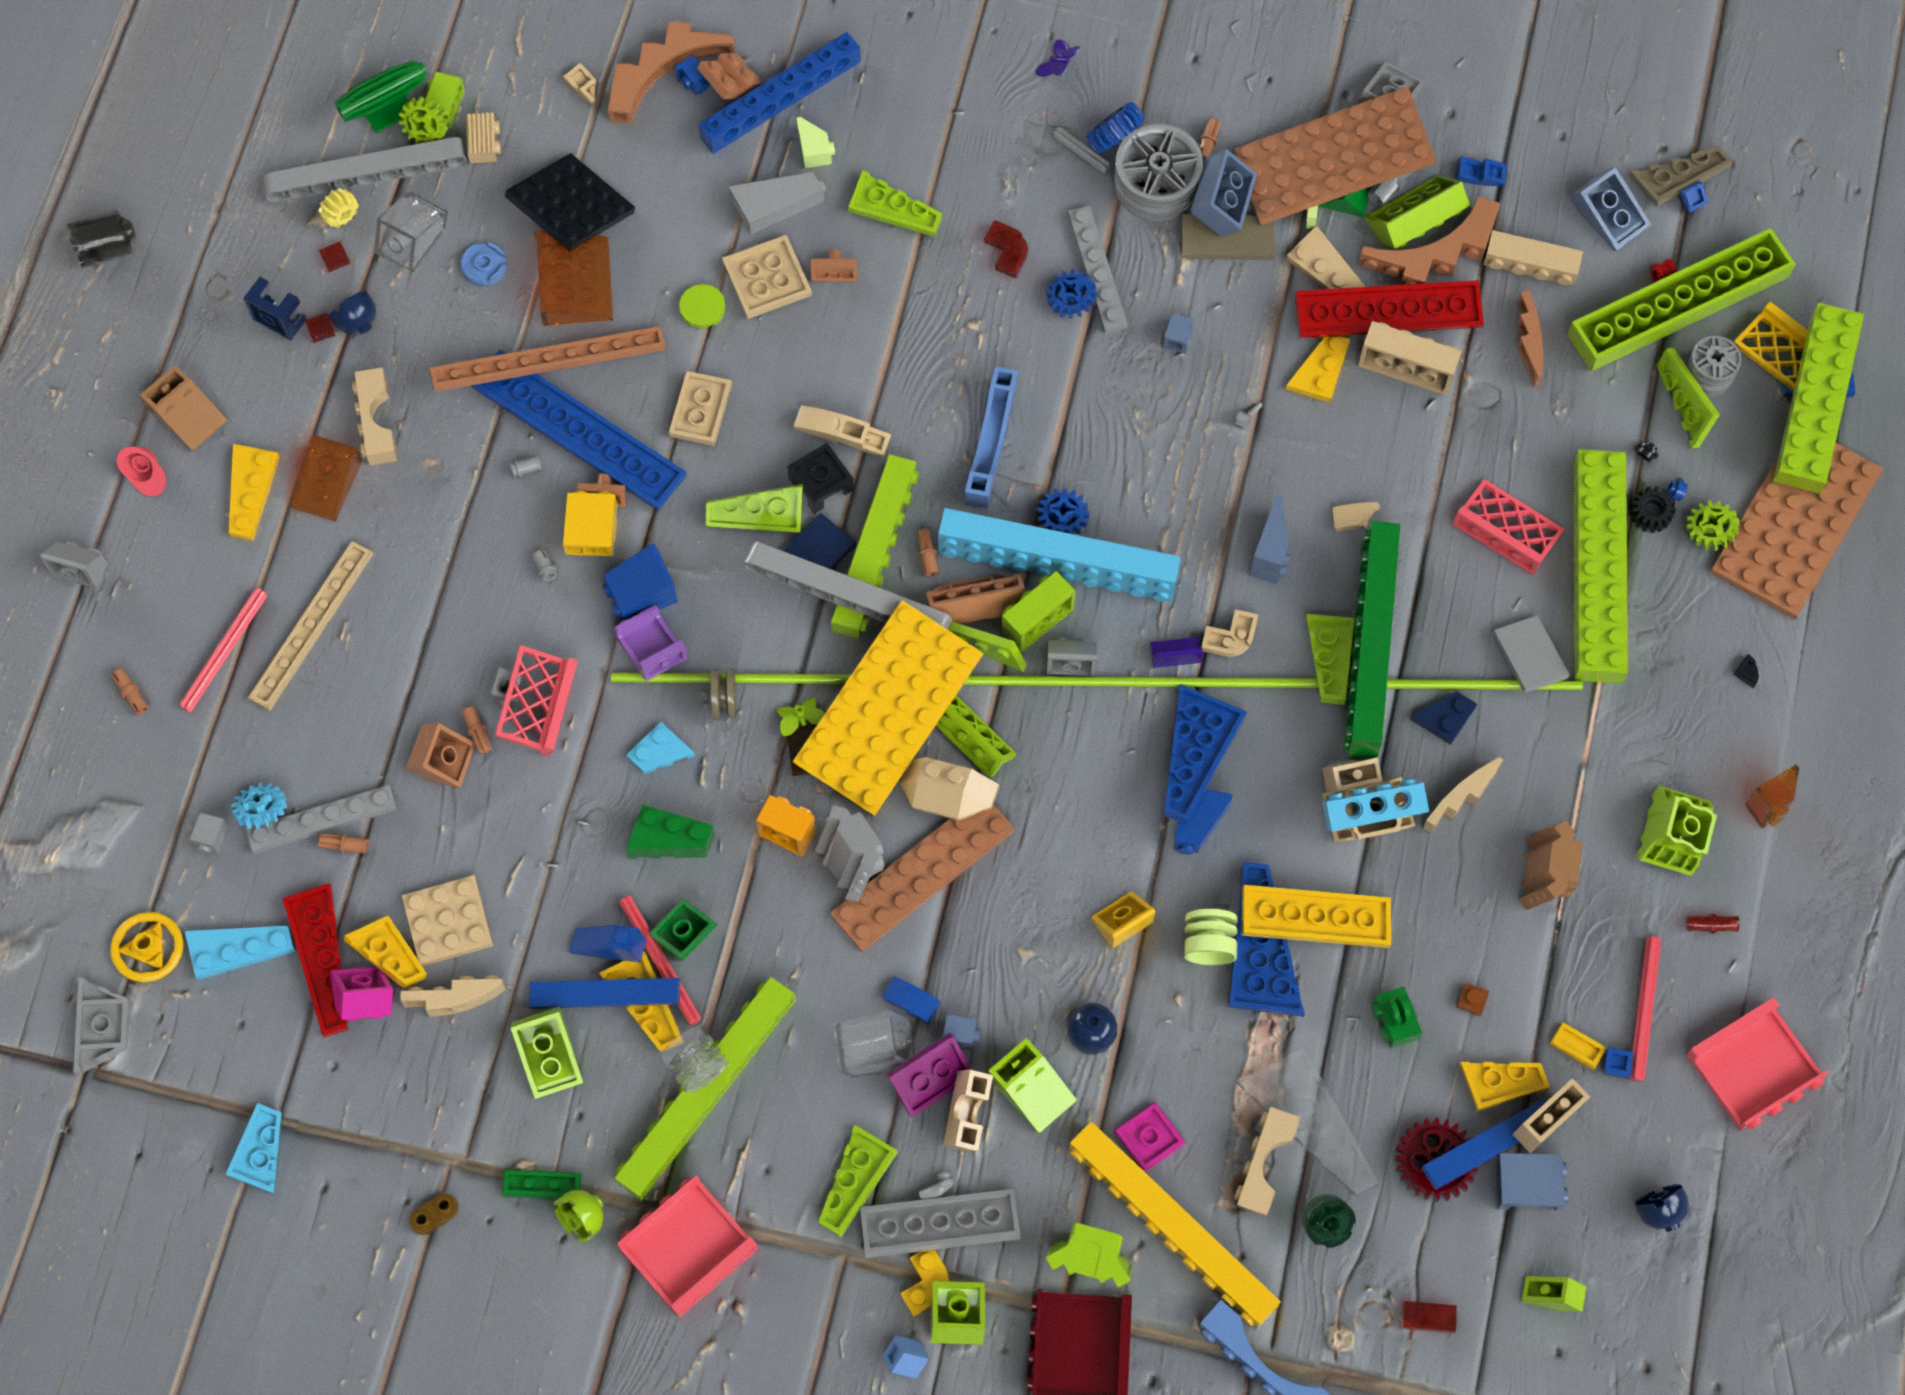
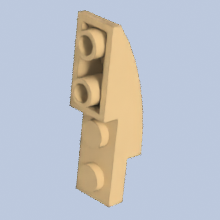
M800 406L793 426L794 429L835 444L840 442L883 458L891 437L889 433L870 427L868 422L808 406Z
M494 975L485 976L484 979L461 976L459 980H452L451 990L442 986L434 987L433 990L411 987L408 988V991H401L400 1001L404 1008L426 1007L425 1010L429 1017L444 1016L480 1006L506 990V985L503 979H499L498 976Z

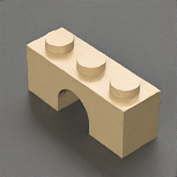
M961 1070L957 1072L943 1141L944 1147L964 1152L979 1150L983 1126L977 1124V1112L981 1103L989 1099L993 1075L974 1070Z

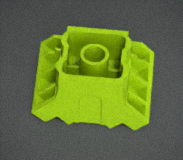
M1658 786L1651 796L1653 804L1647 810L1648 818L1645 830L1640 837L1642 846L1636 854L1640 861L1692 876L1700 865L1701 857L1708 854L1717 815L1713 813L1714 807L1709 800Z
M1080 1223L1072 1225L1068 1242L1060 1241L1049 1247L1045 1257L1052 1270L1064 1264L1069 1275L1077 1273L1098 1279L1100 1283L1112 1277L1118 1288L1132 1279L1133 1268L1125 1257L1119 1256L1123 1237L1120 1236L1121 1234Z

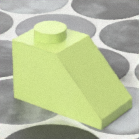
M802 117L796 118L805 168L832 164L831 155H835L833 141L828 140L827 132Z

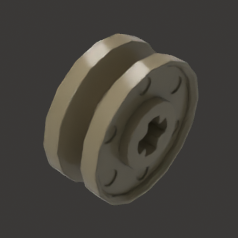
M734 668L727 669L725 680H721L718 669H711L713 720L721 718L723 708H727L729 719H736L737 691Z

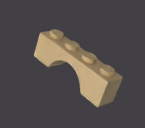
M383 367L355 372L356 381H352L354 395H358L359 401L355 402V410L357 416H361V423H357L360 437L364 438V443L360 444L362 457H367L370 466L398 461L392 430L382 428L373 421L374 413L378 406L389 399L387 378Z
M1270 1107L1269 1112H1263L1259 1126L1263 1127L1261 1136H1255L1251 1151L1255 1152L1252 1161L1247 1160L1243 1175L1247 1176L1244 1186L1239 1185L1234 1199L1238 1200L1237 1206L1239 1208L1268 1217L1276 1192L1264 1178V1161L1267 1155L1276 1147L1293 1143L1300 1122L1299 1116Z

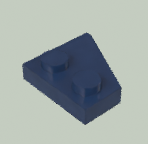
M1456 691L1416 712L1412 716L1411 721L1451 745L1478 704Z

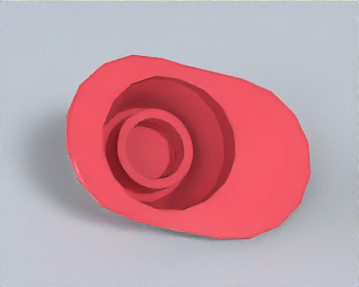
M131 446L119 452L117 455L118 468L137 490L147 496H157L163 492L166 487V476L159 466L157 456L153 451L145 447Z

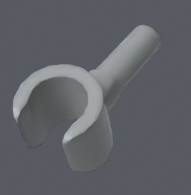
M1258 402L1247 414L1239 411L1235 424L1247 428L1254 414L1263 407L1262 403Z

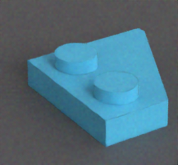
M662 722L626 755L627 759L643 774L655 771L659 767L673 765L675 761L684 758L690 759L695 756L694 751Z

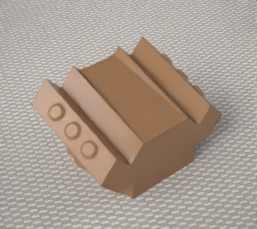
M1566 820L1539 830L1526 839L1533 849L1524 854L1526 869L1524 881L1520 884L1527 893L1518 898L1526 910L1557 897L1571 898L1573 890L1576 889L1583 842L1573 840L1574 830Z

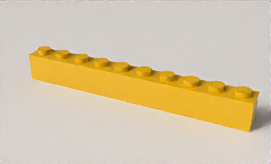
M1092 1121L1070 1142L1069 1149L1071 1150L1070 1155L1079 1164L1082 1162L1090 1168L1088 1170L1090 1175L1098 1182L1102 1180L1109 1186L1107 1188L1108 1192L1117 1200L1121 1198L1127 1204L1126 1209L1134 1217L1140 1216L1146 1222L1144 1224L1145 1227L1153 1235L1158 1233L1165 1240L1163 1244L1168 1250L1174 1254L1178 1252L1184 1258L1182 1262L1192 1272L1196 1270L1203 1276L1202 1282L1211 1290L1215 1288L1222 1295L1220 1298L1230 1308L1234 1306L1241 1313V1319L1248 1326L1254 1325L1258 1329L1279 1307L1281 1301Z

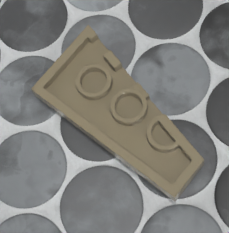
M1720 146L1692 153L1691 157L1680 159L1678 157L1671 159L1670 163L1659 166L1657 163L1650 165L1646 170L1639 171L1636 169L1630 171V178L1658 207L1680 195V190L1694 182H1704L1732 167L1733 160Z

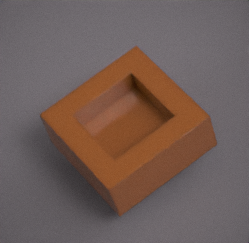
M1465 982L1457 1008L1481 1016L1489 991Z

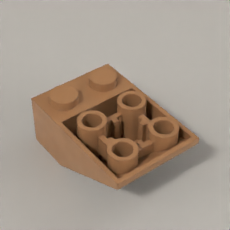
M176 365L140 394L145 407L192 452L228 422L195 383Z

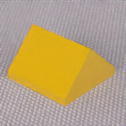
M1130 891L1091 916V919L1113 949L1154 922L1155 910L1137 894Z

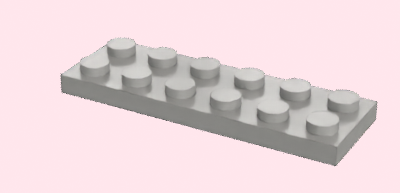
M1014 1189L860 1207L866 1258L1021 1239Z

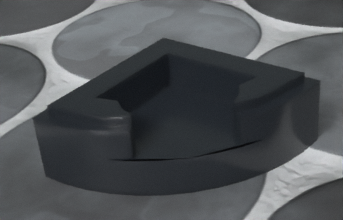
M1748 654L1733 675L1752 688L1757 684L1759 674L1756 661Z

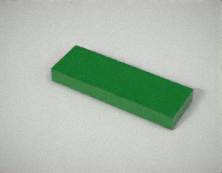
M504 1169L502 1196L559 1199L571 1190H581L582 1174Z

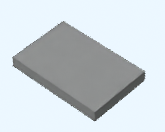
M1538 615L1493 631V636L1524 693L1569 677V672Z

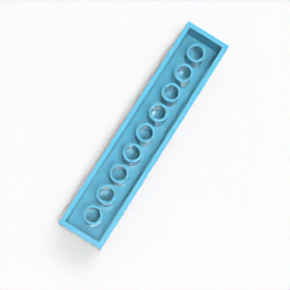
M948 508L944 509L938 533V553L948 558H965L971 563H989V565L995 568L1008 567L1020 573H1025L1026 571L1036 573L1040 577L1048 574L1051 576L1057 571L1069 583L1075 581L1083 583L1087 587H1104L1111 592H1128L1135 597H1152L1159 602L1173 601L1181 561L1180 556Z

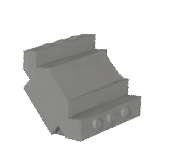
M833 806L825 820V825L822 827V833L818 836L814 853L825 855L822 865L827 866L838 882L836 887L848 889L845 899L859 902L869 878L882 871L885 866L882 856L884 854L882 843L861 812L851 816L846 808Z

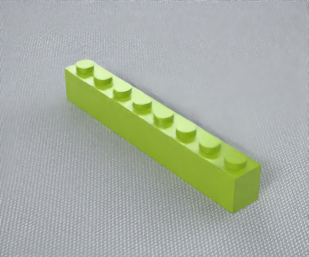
M889 454L847 576L878 588L882 587L884 580L882 572L884 568H888L891 560L890 548L896 546L898 540L897 528L898 526L902 527L906 513L903 510L905 505H910L913 492H910L912 484L916 485L919 479L920 471H917L916 461ZM837 605L831 621L832 631L860 639L862 631H867L870 618H867L864 614Z

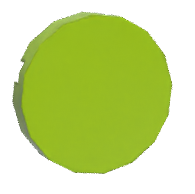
M706 284L694 285L687 289L679 302L680 314L683 320L693 328L705 329L708 328L707 326L718 324L724 317L726 310L724 296L715 287Z

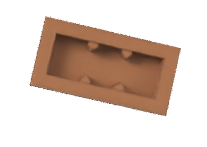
M836 249L829 251L828 259H811V281L858 282L857 259H842L841 251Z
M599 474L597 484L578 483L577 491L596 494L606 491L615 494L617 507L626 508L627 496L625 485H611L612 479L608 474Z

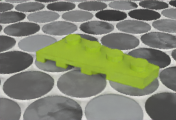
M862 170L848 206V212L932 237L936 236L942 221V213L919 200L915 201L909 198L905 192L893 189L887 185V182L875 179L865 170Z
M1667 348L1656 366L1667 391H1671L1673 394L1672 403L1675 410H1679L1682 415V427L1691 436L1689 441L1691 448H1700L1720 414L1675 349Z

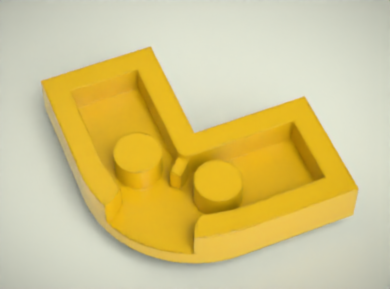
M935 1250L920 1251L909 1258L922 1281L900 1293V1296L913 1317L931 1308L932 1281L949 1282L948 1272Z

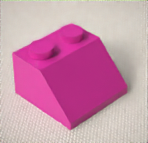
M376 966L330 971L335 1009L341 1020L356 1021L358 1018L369 1017L379 1019L383 1016L392 1015L393 987L385 973Z

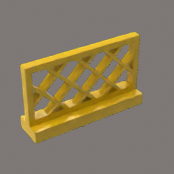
M1770 301L1733 343L1741 352L1794 391L1798 374L1797 366H1800L1801 361H1796L1794 351L1803 352L1808 330ZM1763 321L1770 326V332H1759L1758 324ZM1771 337L1772 346L1761 347L1760 338ZM1776 337L1787 339L1789 346H1777ZM1744 338H1755L1756 347H1748L1742 341ZM1790 351L1791 361H1779L1778 352ZM1762 352H1773L1775 361L1763 359ZM1780 366H1792L1793 375L1785 376L1781 373Z

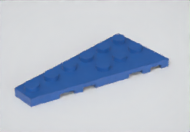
M1180 684L1164 816L1187 825L1244 722L1247 711Z
M1244 862L1238 909V933L1235 939L1237 941V959L1233 962L1229 1008L1304 1017L1305 1012L1293 971L1294 967L1287 939L1242 936V887L1244 885L1274 887L1269 865Z

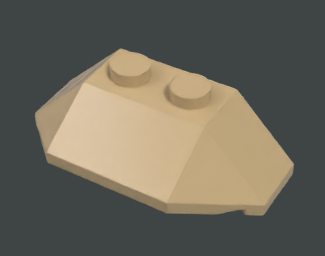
M928 757L914 759L899 782L913 809L958 821L983 810L991 809L1000 787L999 784L973 769Z

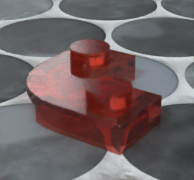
M994 220L984 238V243L1003 250L995 265V270L1016 279L1027 259L1028 245L1020 231Z

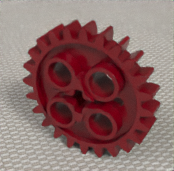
M1437 1117L1434 1119L1433 1124H1430L1426 1118L1423 1121V1127L1416 1122L1414 1124L1415 1131L1407 1128L1405 1133L1408 1137L1401 1136L1399 1139L1403 1145H1397L1395 1149L1401 1153V1155H1397L1394 1158V1161L1401 1163L1397 1166L1396 1171L1404 1172L1400 1181H1409L1406 1187L1407 1190L1412 1187L1417 1188L1415 1196L1424 1192L1426 1201L1430 1195H1434L1435 1202L1439 1201L1441 1195H1443L1446 1201H1449L1450 1193L1456 1198L1459 1197V1189L1464 1192L1468 1189L1465 1182L1472 1184L1475 1180L1470 1174H1476L1478 1172L1477 1168L1435 1190L1430 1181L1424 1177L1425 1173L1423 1170L1416 1168L1413 1164L1414 1159H1421L1425 1164L1433 1161L1444 1141H1448L1449 1144L1443 1154L1469 1141L1470 1139L1465 1140L1464 1138L1467 1133L1466 1130L1460 1133L1457 1132V1123L1451 1128L1449 1127L1448 1119L1445 1120L1443 1125H1440ZM1425 1138H1434L1438 1146L1429 1147L1426 1144Z

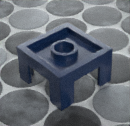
M259 276L244 296L251 317L254 321L291 341L307 320L304 314L299 313L295 315L292 321L290 319V316L300 304L299 298L288 293L278 306L277 302L268 294L261 298L260 295L269 282Z

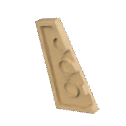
M1317 225L1286 257L1289 263L1323 289L1366 287Z

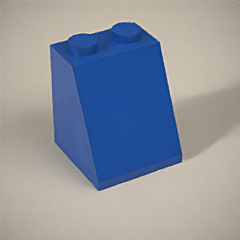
M655 543L644 548L604 575L606 584L602 585L607 598L612 597L615 603L611 606L616 618L621 617L622 620L630 619L638 615L645 608H651L656 605L660 610L678 602L673 580Z

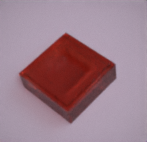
M341 242L319 250L329 272L350 264Z
M328 313L305 320L313 343L336 336Z

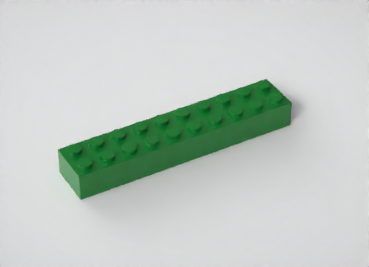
M1371 521L1370 529H1365L1364 540H1362L1361 554L1363 555L1359 568V576L1361 577L1357 590V597L1359 599L1355 612L1357 621L1353 634L1355 643L1351 656L1353 665L1349 678L1351 687L1347 701L1349 710L1345 723L1347 732L1343 745V750H1348L1347 759L1350 760L1376 758L1382 745L1401 525L1398 523Z

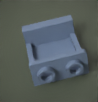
M1500 1153L1496 1158L1498 1210H1509L1510 1207H1555V1210H1561L1565 1203H1568V1189L1564 1188L1563 1178L1567 1177V1164L1562 1161V1154Z

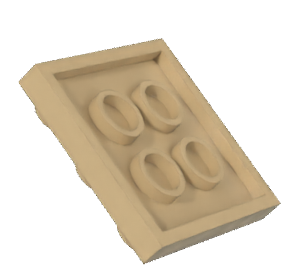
M787 235L722 258L723 265L747 319L812 296V290Z
M475 875L402 895L417 958L422 967L493 947Z

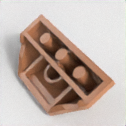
M990 574L945 583L933 591L926 592L929 607L948 614L952 618L951 622L969 624L973 621L994 619L1002 616L1003 611L1009 605H1014L1025 592V586L1020 574Z

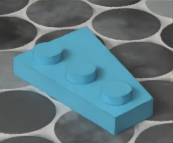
M257 1103L227 1169L226 1176L274 1194L281 1112Z

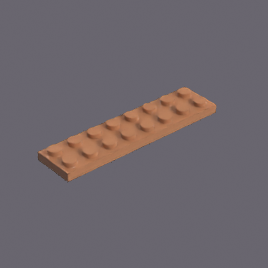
M994 804L991 809L983 810L959 821L950 818L866 885L859 902L846 900L833 910L830 916L861 952H864L1015 832V828Z

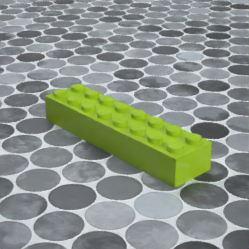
M1817 303L1813 310L1773 482L1818 494L1826 485L1864 314L1822 303Z

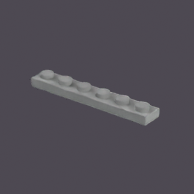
M1086 206L1068 210V218L1086 275H1090L1091 280L1096 285L1097 297L1094 298L1104 333L1126 329L1128 325L1091 207Z
M390 785L279 818L277 822L270 821L268 827L263 824L259 829L253 826L250 829L246 828L252 852L255 854L396 811L397 806Z

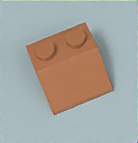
M440 723L423 724L406 769L423 779L460 788L476 745L473 741Z

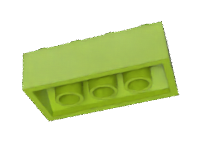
M1437 174L1388 202L1384 207H1380L1364 216V219L1383 245L1399 249L1404 247L1413 238L1423 236L1426 233L1425 231L1432 227L1441 226L1446 219L1460 215L1465 208L1470 206L1462 181Z

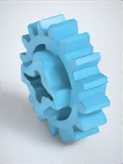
M259 783L258 787L255 788L250 785V790H241L242 796H235L236 803L231 804L235 820L238 821L240 826L245 824L247 829H250L253 825L256 826V829H259L263 824L268 827L269 822H277V815H284L283 809L287 808L283 791H280L279 786L273 788L272 783L267 784L266 787H263L262 783Z

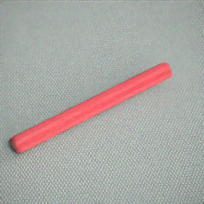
M259 588L254 589L179 703L182 709L188 712L194 709L267 598L263 590Z
M629 895L619 901L620 906L631 925L638 928L646 938L645 949L661 977L678 978L660 945L649 935L651 930L632 897ZM680 982V1005L678 1007L688 1024L694 1025L701 1020V1017Z
M1656 936L1647 937L1632 1049L1633 1059L1630 1079L1634 1081H1643L1645 1079L1661 939Z

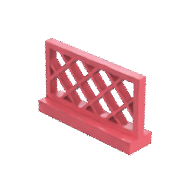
M1485 479L1466 504L1457 512L1452 524L1532 575L1535 574L1542 561L1565 530ZM1483 489L1493 493L1494 499L1483 500L1481 493ZM1509 503L1513 506L1514 511L1503 512L1501 504ZM1496 504L1498 513L1488 514L1485 505ZM1480 506L1482 514L1477 515L1470 511L1469 508ZM1521 516H1530L1535 524L1524 525ZM1516 517L1518 525L1508 526L1506 518ZM1500 518L1503 527L1494 526L1490 523L1489 519ZM1549 528L1556 534L1553 537H1544L1542 529ZM1536 529L1539 538L1528 539L1526 530ZM1520 531L1523 540L1515 539L1510 535V532ZM1541 544L1543 552L1539 554L1531 549L1530 545Z
M520 645L494 737L539 750V754L549 756L555 747L578 660L572 658L565 660ZM523 653L532 656L536 665L526 669L521 661ZM548 662L558 664L557 673L549 677L543 665ZM539 667L545 679L535 684L528 672ZM524 675L530 687L520 691L515 681L516 678ZM547 682L552 693L543 699L537 687ZM533 690L539 701L528 706L522 694ZM518 697L524 709L514 714L509 706V702ZM542 705L546 715L545 718L537 721L531 709ZM527 712L533 724L522 729L516 717ZM512 719L518 731L513 734L502 732L503 724ZM535 727L540 735L538 743L530 741L525 731Z

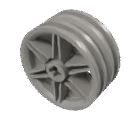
M1166 124L1146 125L1126 136L1117 150L1114 172V190L1123 207L1133 215L1151 221L1170 220L1188 211L1193 205L1203 170V156L1198 144L1185 131Z

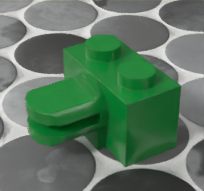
M1404 986L1375 996L1371 1009L1375 1019L1379 1018L1381 1022V1036L1384 1042L1389 1043L1390 1048L1420 1039L1422 1031Z

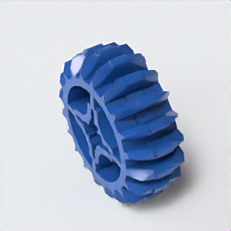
M1129 102L1115 110L1087 134L1088 144L1096 153H1102L1110 149L1142 124L1145 118L1142 111L1133 102Z

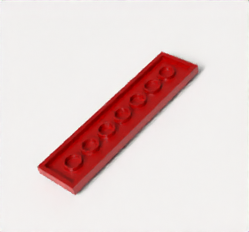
M1479 280L1295 292L1299 339L1367 335L1372 321L1386 323L1392 328L1409 332L1482 328L1484 326Z

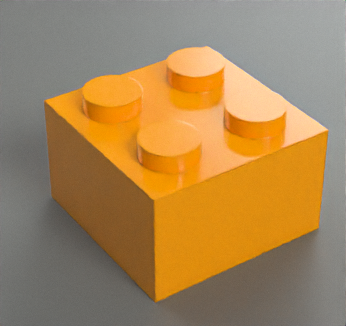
M770 795L756 819L759 837L803 857L816 833L815 817L805 807L800 806L797 808L790 805V802L781 796L775 798Z

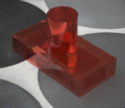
M1404 1301L1402 1329L1455 1333L1457 1305Z

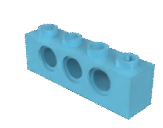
M1415 778L1401 780V785L1392 787L1391 783L1380 784L1376 786L1377 790L1369 792L1367 788L1352 790L1353 795L1344 797L1343 793L1328 795L1329 800L1322 801L1327 830L1337 831L1427 813L1429 808L1424 782H1416ZM1401 792L1404 795V802L1402 805L1397 806L1394 803V796ZM1377 797L1380 800V807L1373 811L1370 808V801L1372 798ZM1349 802H1353L1356 806V811L1351 816H1348L1345 811V807Z

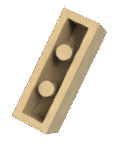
M1572 1078L1512 1135L1531 1154L1573 1115L1590 1096Z

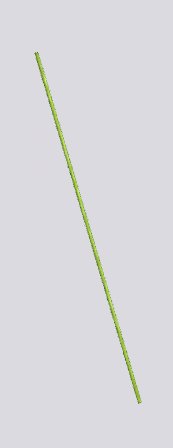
M611 673V682L711 683V673H661L648 681H645L640 673ZM720 673L721 680L726 679L725 673ZM735 674V682L762 684H845L851 675ZM969 676L964 685L1180 687V684L1187 687L1318 688L1317 678ZM1348 679V686H1347V688H1350V687H1351V684L1349 683V679ZM1387 679V689L1522 690L1517 680ZM1562 680L1535 690H1582L1583 681Z

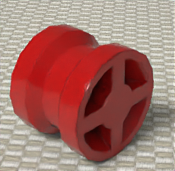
M1671 259L1664 260L1662 264L1655 263L1650 266V274L1654 283L1677 272L1676 266Z

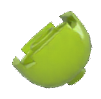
M579 1189L571 1190L554 1202V1205H558V1208L554 1210L557 1219L569 1235L573 1231L579 1236L576 1241L585 1243L601 1229L604 1220L603 1203L597 1195H592L587 1191Z

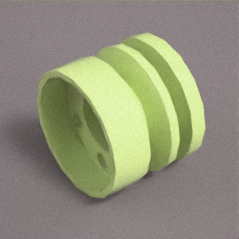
M1199 909L1186 913L1185 933L1190 936L1184 941V958L1187 961L1201 965H1224L1236 961L1237 941L1232 938L1238 933L1236 928L1238 917L1235 913L1221 909Z

